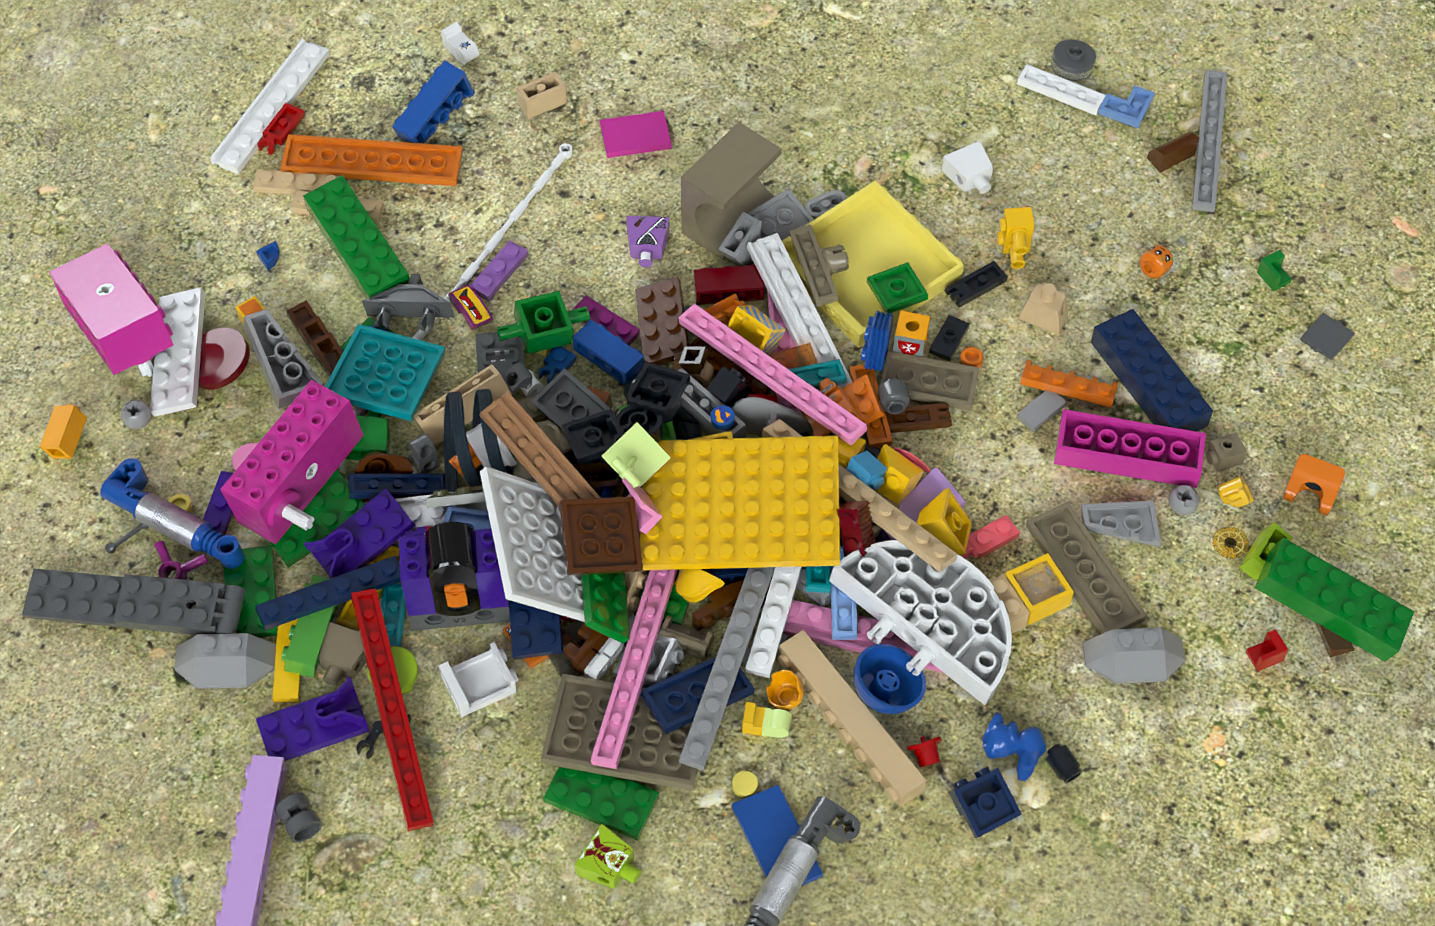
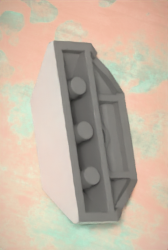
M1163 628L1109 630L1082 644L1085 667L1090 670L1093 669L1099 675L1115 684L1165 682L1186 661L1182 638Z
M248 633L197 634L177 646L174 669L196 689L248 688L267 673L275 670L276 644Z

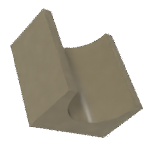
M738 122L681 176L682 234L724 260L726 257L719 250V247L743 212L749 213L775 197L764 187L758 177L781 156L782 149Z

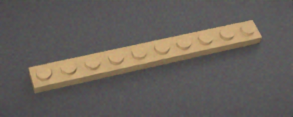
M780 419L763 428L762 437L764 438L803 437ZM839 464V496L847 502L868 501L870 503L868 505L870 507L869 511L872 512L870 514L871 520L938 572L956 561V552Z

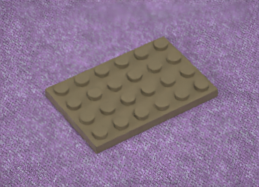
M562 674L541 755V764L694 791L698 769L679 763L692 723L665 734L641 697L640 692L617 769L592 765V753L615 683Z

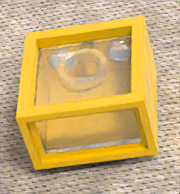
M1048 553L1005 573L1009 583L1029 612L1027 626L1061 611L1071 604L1074 591Z

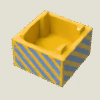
M752 305L737 306L727 327L771 358L786 331L785 328Z

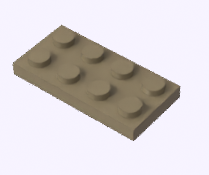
M887 351L880 385L890 378L899 379L907 384L910 400L931 404L947 403L949 407L971 411L979 368Z

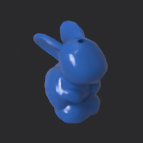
M998 712L993 716L981 740L983 741L984 752L989 759L1004 758L1011 754L1019 756L1016 769L1019 781H1025L1032 775L1039 758L1046 750V742L1042 731L1038 727H1028L1019 732L1018 725L1014 721L1009 722L1008 725L1004 724V718Z

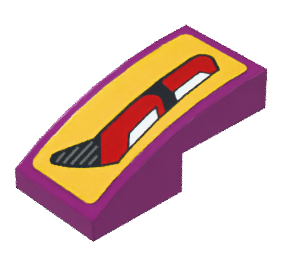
M469 284L448 294L458 314H463L472 331L493 321V317L486 305Z

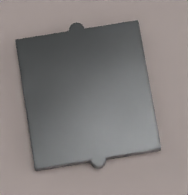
M1322 313L1300 340L1312 347L1314 352H1319L1333 360L1355 333L1343 326L1341 321H1336Z

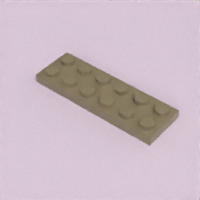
M1069 502L1026 522L1027 529L1042 551L1050 555L1074 591L1073 596L1099 634L1109 630L1128 629L1146 620L1147 614Z

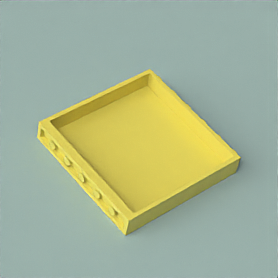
M873 181L807 224L812 226L821 248L840 244L845 248L843 252H846L848 255V270L831 275L839 301L822 305L818 308L858 348L865 344L864 336L869 317H874L875 312L878 310L879 312H884L867 284V277L908 262L927 291L928 300L893 312L892 325L898 322L900 311L913 312L943 292L947 286L962 279L964 264L961 259L954 256L943 242H939L928 228H925L918 222L915 215L910 214L899 200H895L888 190L876 181ZM788 236L782 240V243L812 302L815 304L791 238Z

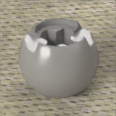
M131 400L124 404L121 409V420L128 428L134 430L141 429L151 419V410L143 401Z
M1177 486L1169 494V505L1177 514H1192L1199 506V495L1191 486Z

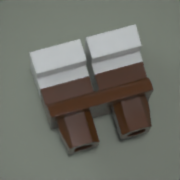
M584 623L578 631V637L584 640L585 643L581 647L575 642L570 641L564 648V655L572 661V668L584 677L600 680L609 669V665L611 666L624 650V644L585 626Z

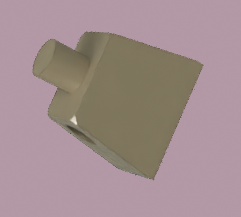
M331 622L328 624L319 653L321 668L326 670L323 677L326 683L335 686L341 676L354 679L366 664L360 633Z

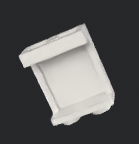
M495 642L490 643L489 651L458 665L450 667L448 661L438 665L440 676L461 717L517 693L515 683L518 682L516 673L513 668L508 669L505 663L508 662L506 654L502 648H497Z

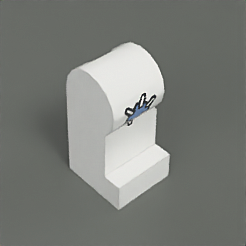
M457 22L441 31L443 46L462 64L465 65L479 56L476 44L462 32L461 26Z

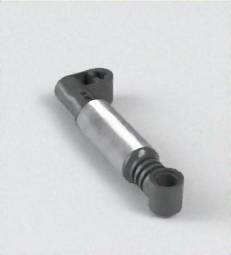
M817 796L799 830L788 839L776 860L777 862H775L749 909L750 915L744 926H778L820 852L818 847L823 838L827 837L837 844H844L856 838L861 829L859 820L832 800L823 796ZM835 817H837L838 819H837L836 823L834 824V825H836V827H835V828L830 827L831 824L833 823Z

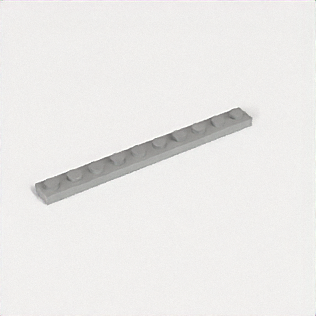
M775 567L748 568L679 763L702 771L704 770Z

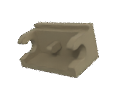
M667 615L658 635L676 638L684 654L705 661L714 639V632L709 630L705 634L683 625L674 624L671 621L672 617Z

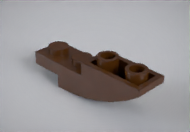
M744 580L723 586L708 595V604L692 613L693 627L697 631L709 629L723 617H730ZM769 584V586H768V589H767V592H766L764 601H763V603H762L761 609H762V607H763L764 604H765V601H766V597H767V594H768V591H769L770 584Z

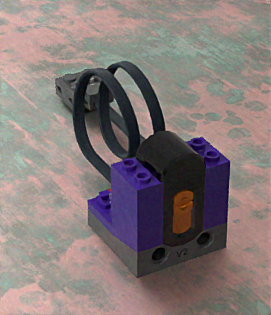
M497 332L475 334L478 373L492 364L503 376L514 364L523 363L525 365L522 338L515 337L499 341ZM516 373L511 374L508 379L510 386L514 385V379L518 377ZM478 389L474 397L472 429L479 424L482 426L484 444L491 468L513 475L515 466H504L497 435L479 416L485 408L493 403L490 389ZM460 391L448 392L445 400L443 445L445 489H448V493L457 492V488H459L458 471L449 463V460L456 454L468 485L471 487L482 486L480 471L484 469V466L481 464L475 469L466 436L463 399ZM443 522L434 526L416 527V530L405 531V536L399 537L401 584L411 631L510 622L509 600L505 597L491 528L474 530L471 526L462 522Z

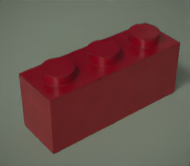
M755 265L694 269L696 305L716 304L736 293L739 302L764 300V282Z

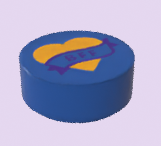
M721 405L712 410L711 423L716 429L726 430L733 426L735 414L730 407Z

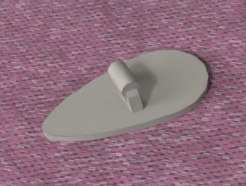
M743 398L735 402L731 408L734 414L746 424V432L762 435L763 428L778 419L782 420L799 434L812 431L810 423L801 414L763 398Z

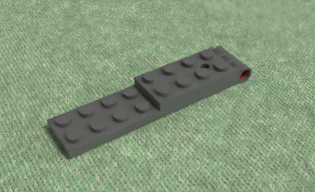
M34 568L22 615L30 619L190 635L236 634L246 590L235 585L226 586L223 583L130 574L118 577Z

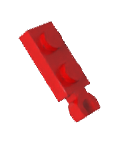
M285 103L262 132L263 138L257 144L259 151L269 146L267 148L268 154L272 155L276 150V144L283 146L288 134H292L305 117L304 110Z

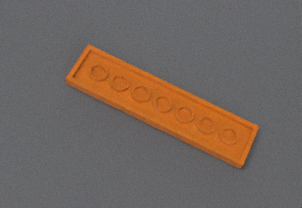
M288 134L280 169L282 172L343 175L345 179L457 186L463 149L462 146Z

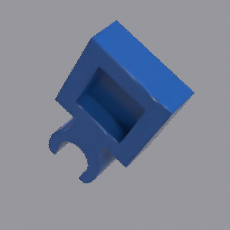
M562 346L554 348L544 359L545 367L539 370V379L544 375H549L547 377V384H549L554 379L556 373L559 374L564 368L568 371L575 363L576 355Z

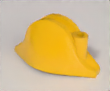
M679 569L678 578L674 582L678 594L691 603L703 600L714 590L725 584L721 579L701 569Z

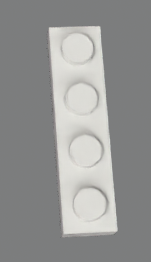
M1026 64L1017 81V84L1094 115H1097L1106 96Z

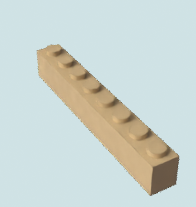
M802 630L780 644L778 661L784 669L788 668L799 677L804 689L808 693L810 702L814 706H819L823 711V717L826 722L836 727L840 739L852 747L856 759L860 763H865L869 768V774L872 779L877 783L880 782L885 788L884 791L891 802L895 801L901 808L925 792L927 780L806 632Z

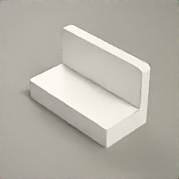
M479 424L466 433L467 440L484 468H491L484 444L482 426ZM497 436L504 466H515L517 464L506 445Z

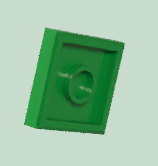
M908 262L867 277V284L885 313L888 312L890 314L928 300L927 291Z

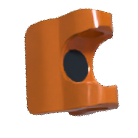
M1302 454L1298 457L1283 499L1293 502L1297 494L1302 490L1313 491L1320 500L1318 513L1328 516L1344 479L1345 471L1342 467L1307 454Z

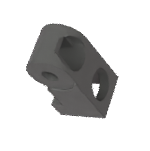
M424 433L408 443L411 452L408 459L418 473H430L440 467L435 446L427 434ZM430 461L432 462L429 466H427V467L424 468V466H425L428 462H430Z

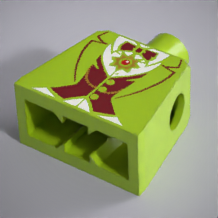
M602 824L574 864L576 875L610 888H616L622 878L635 884L642 870L632 865L634 850Z

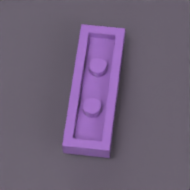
M509 240L470 286L479 297L490 301L528 257V250Z

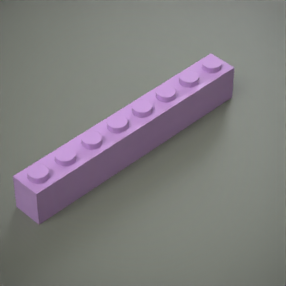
M252 755L251 764L246 766L245 778L247 785L241 791L240 800L243 805L241 812H238L236 816V828L238 830L237 835L233 836L231 840V852H233L232 860L228 861L226 865V877H228L227 885L223 886L221 890V902H223L222 910L217 912L216 926H257L278 819L275 808L281 802L287 766L283 757Z

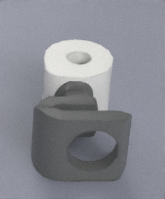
M523 363L514 364L502 376L512 394L520 388L526 397H530L544 389L543 384L537 380L535 373L528 370ZM516 373L518 377L515 381L517 383L510 386L508 379L511 374Z

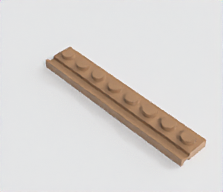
M508 391L479 414L559 508L561 500L600 498Z

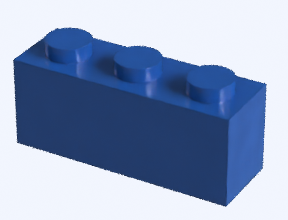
M590 320L573 336L574 351L623 385H625V382L630 377L640 373L644 366V356L638 349L631 348L621 337L614 336L604 325L597 324L593 320Z

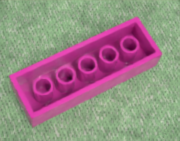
M1063 409L1054 464L1197 488L1202 474L1206 433Z

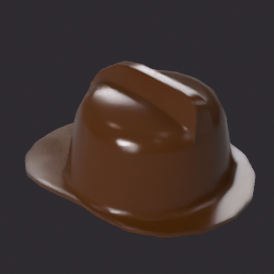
M373 451L366 454L359 461L355 474H413V469L409 460L401 455Z

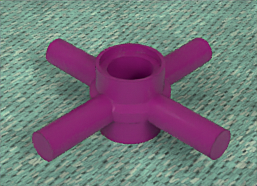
M158 541L154 544L162 561V565L158 570V575L161 578H169L170 573L177 570V574L173 579L187 580L188 572L209 562L203 553L181 564L172 561L164 541Z

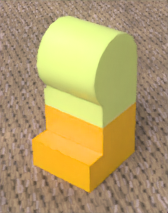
M746 702L742 733L777 738L787 737L790 731L792 715L786 710H771L770 708L757 707L756 703Z

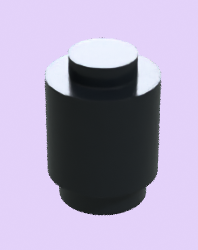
M1056 744L1047 751L1048 756L1045 760L1059 780H1063L1065 784L1075 780L1082 774L1080 763L1067 745L1061 746Z

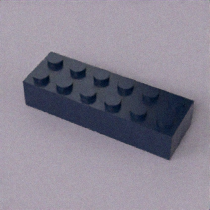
M1134 309L1094 327L1091 344L1154 425L1195 432L1209 425L1213 413L1212 408Z

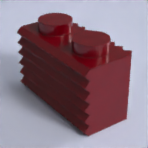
M868 501L847 502L837 509L844 557L857 550L861 554L860 557H864L867 554L865 550L876 542L873 535L874 531L872 530L873 526L871 525L873 523L870 516L872 512L869 511L870 507L868 505L870 503Z

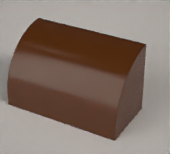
M1186 132L1151 150L1147 155V159L1161 173L1194 156L1200 138L1194 133Z

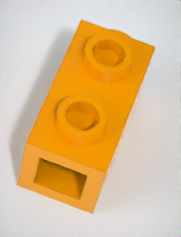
M73 404L54 406L39 447L53 459H72L87 417Z

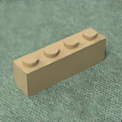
M492 364L449 391H460L462 394L465 426L473 420L474 397L478 389H490L493 402L507 391L512 395L501 374ZM447 393L413 416L423 434H427L434 445L443 441L444 409Z

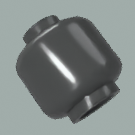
M890 378L879 386L878 396L884 411L890 414H899L909 406L910 396L908 386L904 381Z

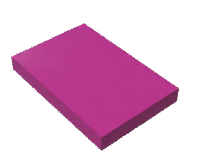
M664 111L600 120L607 158L672 149Z

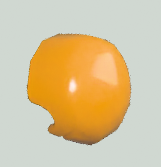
M783 669L771 675L772 681L766 687L768 701L775 709L790 711L797 707L804 697L803 683L790 670Z

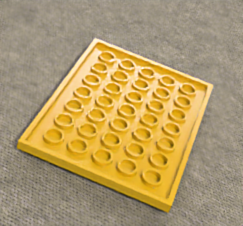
M838 436L660 440L657 443L671 458L642 485V489H644L662 515V518L647 534L640 531L642 570L840 566V526L837 509L839 508Z

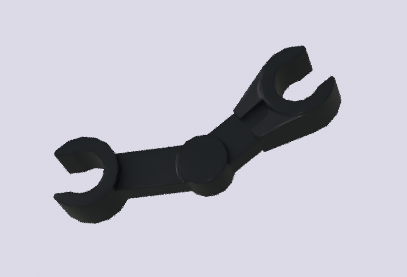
M408 714L407 716H408V720H409V722H410V721H411V716H410V714ZM375 721L367 738L357 744L356 750L358 755L362 748L369 747L366 757L369 759L373 756V746L380 734L383 733L381 721Z

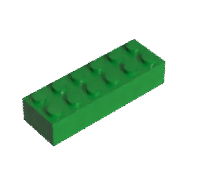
M343 175L303 195L308 212L365 299L399 284H408L410 279L408 272Z
M1282 538L1270 550L1255 585V589L1315 623L1324 626L1385 662L1400 651L1415 612L1285 538Z

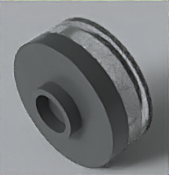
M1064 40L1059 42L1054 48L1051 68L1056 75L1069 81L1085 80L1093 72L1096 53L1089 44L1083 41Z

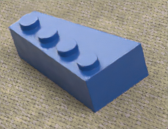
M444 60L435 69L429 81L423 84L418 95L409 102L403 114L396 118L392 127L397 136L407 143L424 144L436 132L437 125L439 123L444 124L449 119V113L454 108L459 110L463 106V99L466 97L471 98L475 94L466 73Z

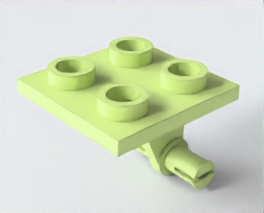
M638 422L601 456L633 488L641 487L671 458Z

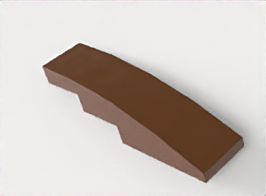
M306 300L288 309L286 314L312 354L330 377L343 351L332 333L328 332L320 317L316 316Z

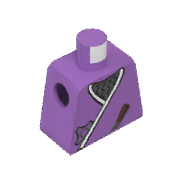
M627 216L630 257L639 259L640 266L649 267L652 265L653 259L663 258L670 232L669 217Z

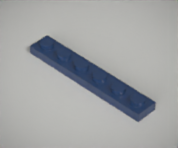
M396 555L255 605L256 613L264 630L274 628L351 600V593L375 588L379 590L401 582L400 563Z

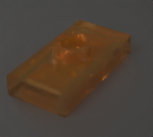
M811 343L768 355L787 369L817 364Z

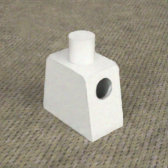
M980 141L943 156L942 171L962 191L967 192L977 188L980 194H985L991 189L989 182L992 178L993 166Z

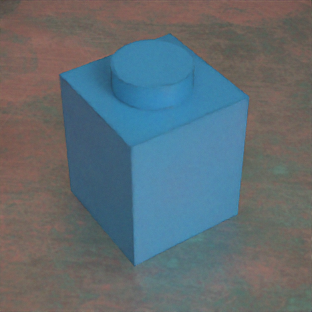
M865 451L851 457L846 470L871 489L876 490L884 482L883 477L887 467L870 452Z

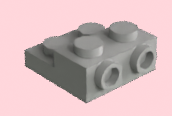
M657 636L642 685L643 688L674 676L673 670L676 664H681L684 658L683 649L676 638ZM624 652L614 670V674L616 675V677L621 665Z

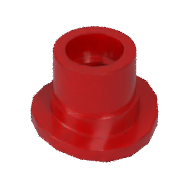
M923 736L920 737V744L906 746L907 750H913L920 768L941 762L937 745L942 741L940 736L928 741Z

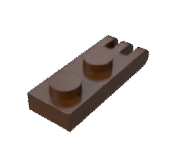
M947 403L908 406L899 414L885 412L891 433L949 428L952 426L950 412L948 411L949 405Z

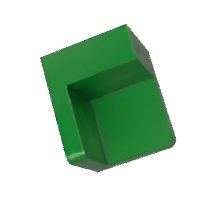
M1280 250L1262 258L1257 270L1260 277L1273 291L1291 282V277L1282 268L1285 255Z

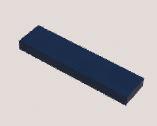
M348 474L349 498L373 499L385 488L394 498L432 495L433 491L445 489V474Z

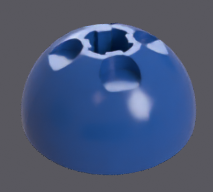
M876 644L866 648L859 655L853 672L854 686L861 700L871 709L883 714H900L912 709L922 700L926 691V679L923 670L918 676L913 675L915 667L911 672L906 667V664L913 659L910 654L896 646Z

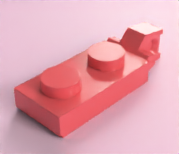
M1004 515L971 533L966 553L961 555V557L966 559L973 556L980 559L1017 539L1020 536V531L1009 517Z

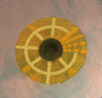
M1235 527L1221 528L1213 536L1212 544L1214 549L1225 558H1240L1246 554L1249 548L1247 536Z

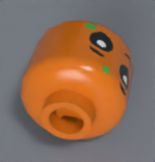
M1155 245L1142 254L1139 264L1146 276L1159 278L1171 269L1174 260L1171 252L1166 247Z

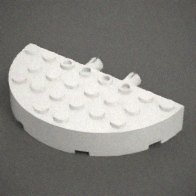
M898 540L871 544V547L865 550L867 554L864 557H860L859 550L854 551L840 561V566L833 567L829 581L879 621L867 632L870 640L876 637L873 643L879 644L892 631L918 652L906 664L909 672L915 667L913 675L918 676L928 663L931 662L983 705L989 702L1007 668L1011 653L1012 636L1005 605L1002 600H999L992 583L979 569L957 554L954 563L938 572Z

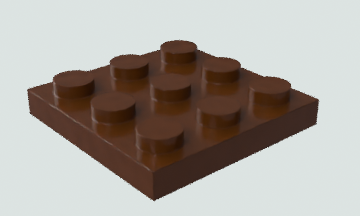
M634 497L569 499L559 502L567 576L641 572L643 566Z

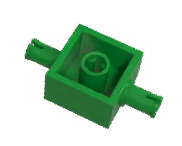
M560 291L515 301L514 318L516 323L498 326L496 330L499 341L515 337L522 338L526 352L530 354L572 344V324L589 321L590 315L587 306L567 311Z

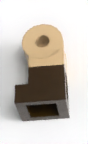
M684 347L679 361L680 367L704 388H707L714 372V367L706 360L709 353L706 347Z

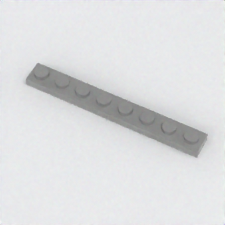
M1205 70L1198 136L1200 139L1197 147L1192 209L1214 212L1216 207L1227 81L1226 72Z

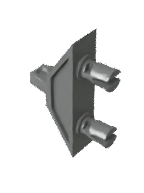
M411 274L408 284H399L362 300L367 316H377L374 327L381 330L383 325L385 330H388L391 316L421 317L418 324L419 329L425 331L428 325L430 332L433 330L435 317L455 318L450 302L423 286L420 274Z

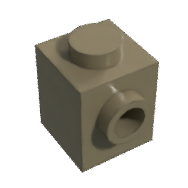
M1233 433L1210 441L1206 457L1216 471L1220 472L1243 464L1247 450L1237 433Z

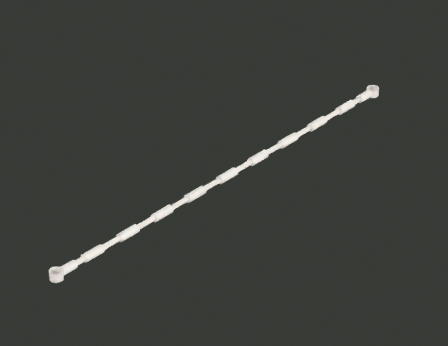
M564 143L560 145L559 154L551 162L550 168L545 170L535 182L530 193L512 211L503 227L496 231L485 245L484 251L461 275L460 281L452 291L468 283L479 269L480 263L488 253L495 249L504 237L503 234L513 222L518 220L528 207L530 200L537 192H540L552 177L553 171L558 169L565 159L572 157L573 150L570 144ZM446 294V296L444 297V299L447 300L448 302H450V304H451L452 301H451L449 295ZM428 325L425 331L419 329L412 338L422 341L429 332ZM356 407L355 415L362 416L367 409Z

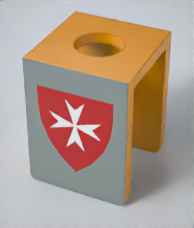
M900 311L893 352L923 357L924 345L928 337L930 316Z

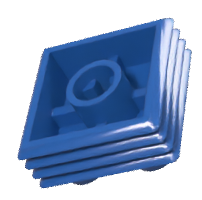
M878 310L875 312L874 317H869L864 336L865 345L861 354V361H865V369L879 370V372L883 370L889 347L893 313L889 314L888 312L884 313Z

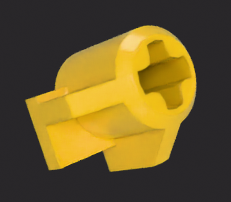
M1243 476L1219 484L1217 488L1224 504L1239 508L1254 501Z

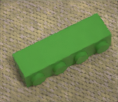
M313 575L311 582L306 583L305 587L320 583L329 578ZM338 604L298 618L297 624H292L288 639L291 640L289 647H284L281 661H285L284 671L314 678L329 622L332 623Z

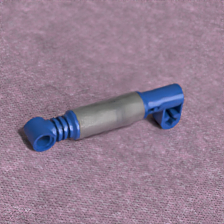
M129 458L124 460L102 484L100 489L101 497L130 512L139 522L196 552L204 551V553L219 560L225 568L234 569L243 563L245 555L235 536L223 535L215 531L208 522L156 494L142 492L148 483V477L138 459Z

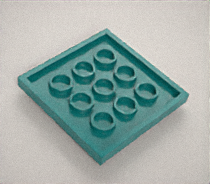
M358 324L325 387L348 399L352 406L412 421L446 350L444 346Z

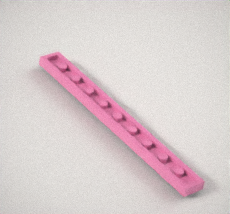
M693 304L678 317L679 323L849 445H852L867 431V425L696 304Z
M678 569L650 570L630 633V639L627 642L592 753V765L617 769Z

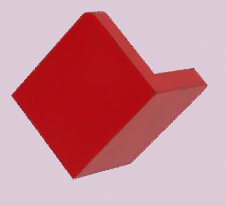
M1276 629L1268 632L1262 643L1246 650V654L1257 672L1283 662L1288 652L1287 646Z

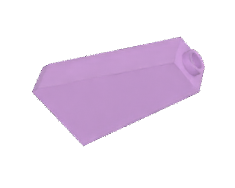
M936 467L899 504V510L917 523L919 512L944 489L949 488L963 510L965 501ZM884 529L878 535L879 542L897 540Z

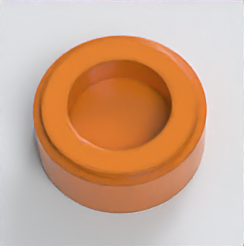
M967 347L960 354V364L980 368L983 364V353L978 348Z

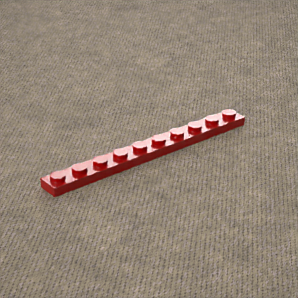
M375 588L351 593V600L407 832L431 827L434 822L377 590Z

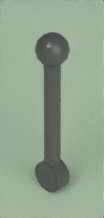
M140 522L139 526L115 543H108L105 546L107 553H114L117 546L149 526Z

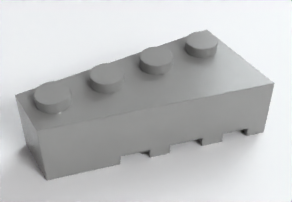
M267 309L244 316V329L278 409L290 405L310 380L324 386V383L319 377L317 378L311 366L301 357L298 349L285 336V332Z

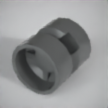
M295 793L286 797L275 808L277 816L281 823L286 825L285 829L291 840L295 843L310 839L322 828L320 818L312 810V805L304 793Z

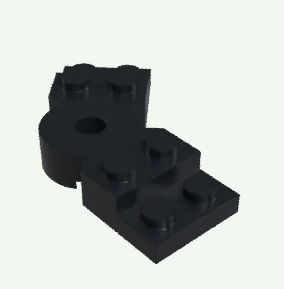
M646 362L626 395L627 407L622 409L617 416L616 412L605 410L562 424V432L577 464L581 465L599 458L602 464L607 463L601 456L636 422L658 443L664 433L663 424L672 421L681 405V396L690 382V374Z

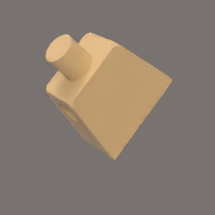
M1051 283L1044 285L1036 284L1019 316V320L1060 334L1068 317L1067 295L1057 291L1056 287Z

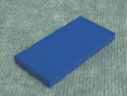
M779 785L731 804L733 813L765 878H767L775 862H777L776 860L788 839H790L791 835H795L800 828ZM817 860L814 862L801 886L823 877V872Z

